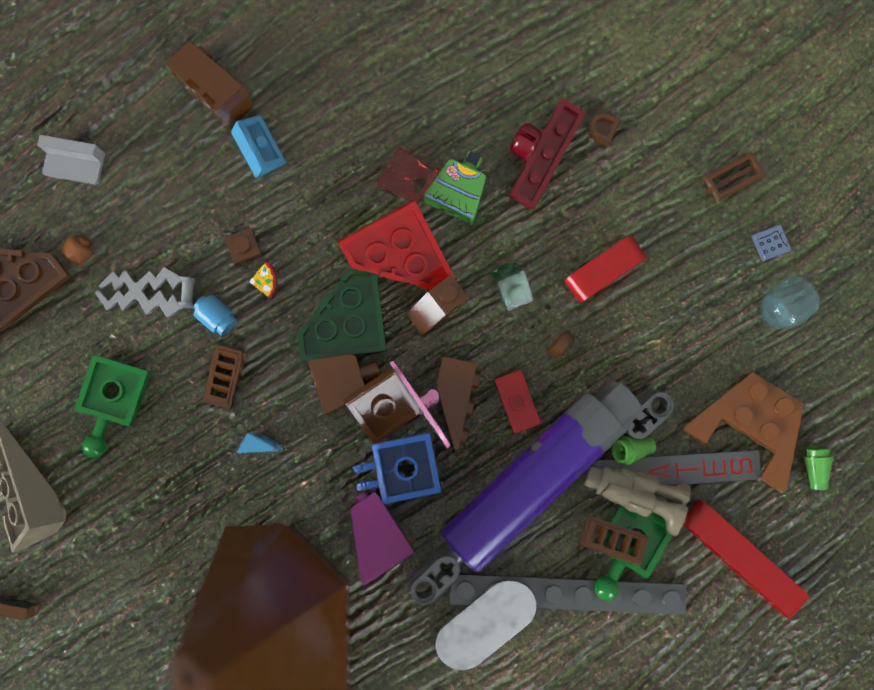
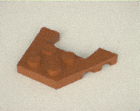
M751 373L688 423L682 431L705 445L720 421H723L773 452L758 479L784 493L788 486L804 403L756 374Z

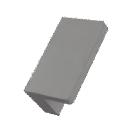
M39 135L37 146L46 152L42 170L45 176L94 185L99 183L105 153L98 146Z

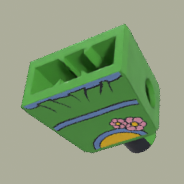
M467 152L462 163L450 159L424 195L425 204L473 225L486 180V175L477 171L483 160L482 157L476 153Z

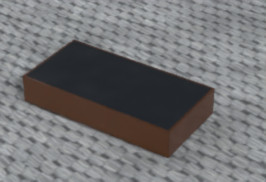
M0 596V616L26 620L38 614L40 604Z

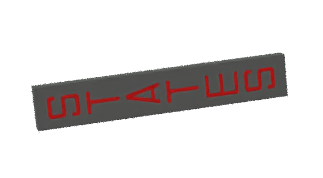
M759 450L644 457L631 465L620 464L615 459L597 460L592 464L600 468L607 465L611 468H625L626 470L634 471V473L643 472L658 477L660 484L665 485L759 480L758 478L761 474ZM586 486L587 491L596 490Z

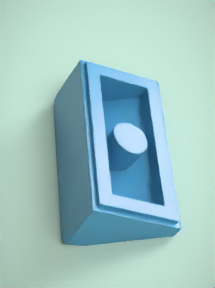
M261 115L236 121L231 131L256 178L286 163Z
M250 432L246 434L237 453L282 451L284 447L282 444L261 433Z

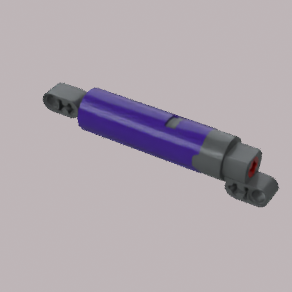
M612 380L595 396L585 393L527 450L517 457L441 529L442 537L451 548L435 551L409 576L408 588L414 601L423 605L434 601L459 576V564L462 561L472 568L473 571L480 572L624 434L636 439H643L654 431L673 411L674 405L671 397L666 393L648 390L636 398L626 386ZM658 397L659 407L653 411L652 401ZM444 562L449 564V568L445 570L443 567L440 568L439 565ZM430 572H433L434 576H437L438 579L436 581L434 580ZM426 581L430 583L428 589L423 592L415 590L420 582Z

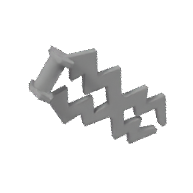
M165 267L162 268L157 277L149 271L138 282L133 280L127 270H124L120 276L113 271L99 285L100 288L104 289L113 283L114 290L117 291L109 300L102 292L96 291L97 297L107 311H110L117 304H119L122 311H125L137 300L146 315L149 316L160 306L166 318L169 319L183 308L194 309L193 290L196 280L190 277H180ZM168 280L172 289L175 290L182 283L181 302H178L173 294L167 300L161 290L149 300L144 293V289L150 283L154 291H157ZM124 284L129 288L125 295L119 290Z

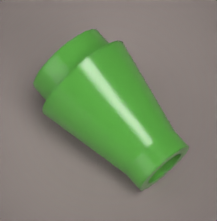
M622 436L612 445L614 459L624 465H631L647 455L654 454L656 451V443L651 437L636 439Z
M806 447L805 454L802 456L810 481V489H829V478L834 456L830 454V447Z

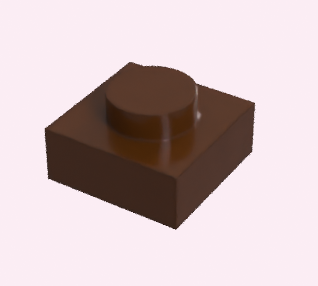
M252 228L224 237L235 265L262 256Z

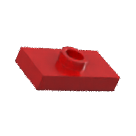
M521 370L494 379L513 434L541 424Z

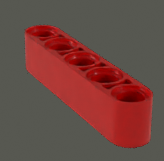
M698 499L687 511L683 526L787 619L791 620L810 598L802 588L704 501Z

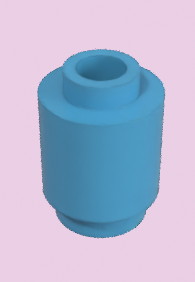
M214 295L202 296L193 306L195 309L193 316L214 334L218 333L220 336H225L237 322L234 312Z

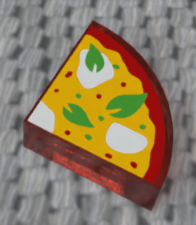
M266 260L250 279L249 283L272 301L277 293L278 279L275 269Z

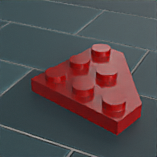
M414 199L337 241L349 264L356 270L371 272L381 277L414 284L428 290L434 288L448 276L452 275L454 277Z

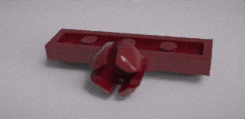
M562 98L544 129H538L530 123H525L519 128L515 134L516 139L512 140L510 144V152L521 158L524 166L508 197L530 210L535 209L586 114L585 111Z

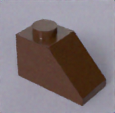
M450 275L428 291L406 315L421 335L424 336L467 304L469 297L454 277Z

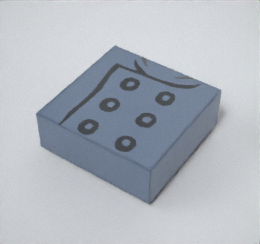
M781 224L751 236L762 262L791 251Z

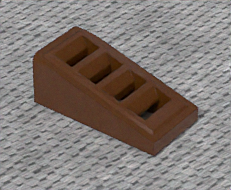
M216 345L203 397L204 402L232 409L248 354ZM224 356L235 359L234 365L222 362ZM220 368L232 370V376L219 373ZM217 379L230 382L229 388L217 385ZM217 390L228 393L227 398L212 395L213 391Z
M587 516L579 544L630 564L641 565L649 536L592 516ZM595 526H599L601 528L596 543L591 542ZM607 530H610L612 534L608 546L605 547L603 543ZM619 535H623L624 538L620 551H616L615 548ZM634 539L636 541L632 553L628 555L631 540Z

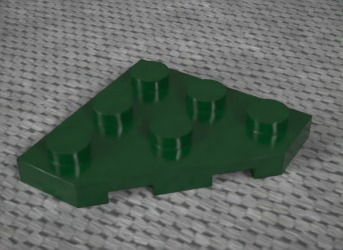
M356 269L346 270L338 284L327 294L316 308L315 313L297 332L301 362L350 354L363 355L387 351L377 274Z

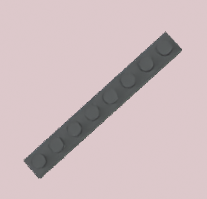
M459 573L456 580L450 584V605H471L494 585L503 581H516L531 590L536 600V608L686 615V584L618 580L617 596L612 600L605 601L600 599L594 590L598 579Z

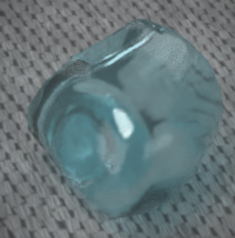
M799 276L786 278L772 287L762 299L760 313L763 322L773 329H792L806 323L820 308V297L815 287L806 279Z

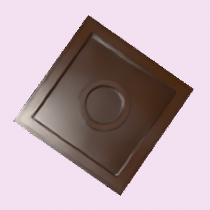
M393 367L343 400L373 444H377L422 413Z

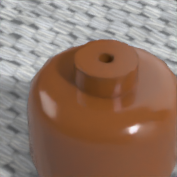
M71 235L62 245L61 253L69 263L82 265L93 254V249L89 246L91 241L83 235Z

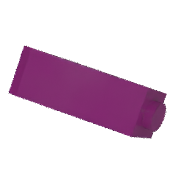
M369 490L354 498L356 505L350 508L360 580L363 585L386 572L415 551L388 506L382 503V497L379 492L376 491L371 494Z

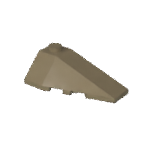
M0 422V473L2 476L0 478V499H6L8 515L2 517L12 553L57 533L65 522L66 511L64 506L59 503L57 494L5 425Z

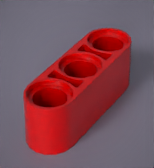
M629 235L575 271L564 282L581 304L647 259V256L632 235Z

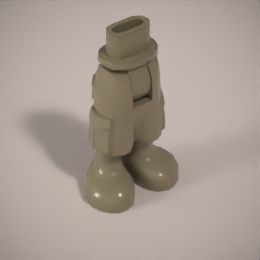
M591 465L584 483L585 486L596 489L595 494L600 495L602 492L603 497L624 506L630 512H635L645 517H648L652 512L662 516L665 519V530L670 535L677 536L683 526L688 511L686 504L691 495V487L687 484H660V480L656 476L643 472L634 473V471L626 470L625 468H611L607 465H604L603 468ZM655 495L669 500L670 503L656 499Z

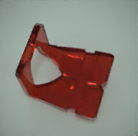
M399 147L389 161L390 166L386 167L378 178L377 186L386 191L390 190L393 192V195L408 202L414 199L417 205H419L427 189L438 176L440 169L436 167L433 172L417 158L411 157V153ZM428 179L417 196L413 189L412 180Z

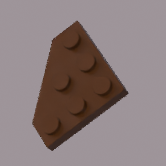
M0 248V330H5L72 278L55 255Z

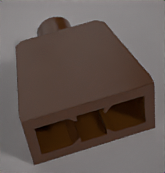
M355 354L308 361L325 415L332 414L346 407L343 401L345 398L365 386V382L380 376L376 361L360 366Z

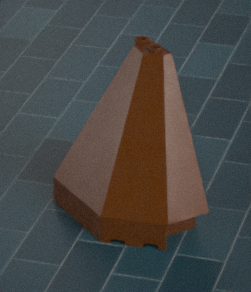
M286 525L225 526L173 655V690H351L350 580L342 572L340 573L328 561L329 559L310 543L294 525L288 527Z

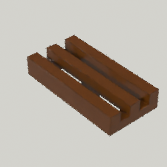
M750 152L703 177L701 181L703 185L706 184L708 187L707 191L709 194H712L714 197L712 200L716 204L761 180L766 174L753 152ZM747 161L751 163L747 168L717 184H714L712 181ZM755 170L756 175L719 193L718 189Z

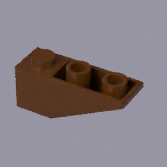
M443 356L436 387L453 448L459 450L460 444H466L469 428L464 427L465 417L472 416L475 400L470 399L471 389L478 388L481 372L475 371L476 363Z

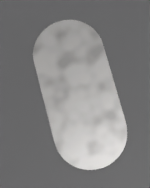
M503 581L491 587L440 630L436 638V651L441 661L457 670H467L479 665L532 621L536 612V600L533 593L528 587L516 581Z

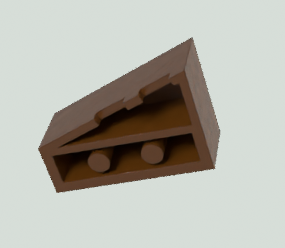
M188 41L165 63L170 72L230 130L234 127L236 121L241 120L254 108L249 99L251 93L240 82H237L223 65L216 64L203 46L196 47L191 41Z

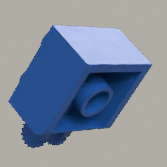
M430 433L372 445L375 462L353 466L354 473H363L376 469L378 480L363 481L356 484L357 491L380 487L383 504L441 493ZM403 460H408L409 464L415 465V471H411L413 475L406 476L405 472L399 471V465H403L401 463Z

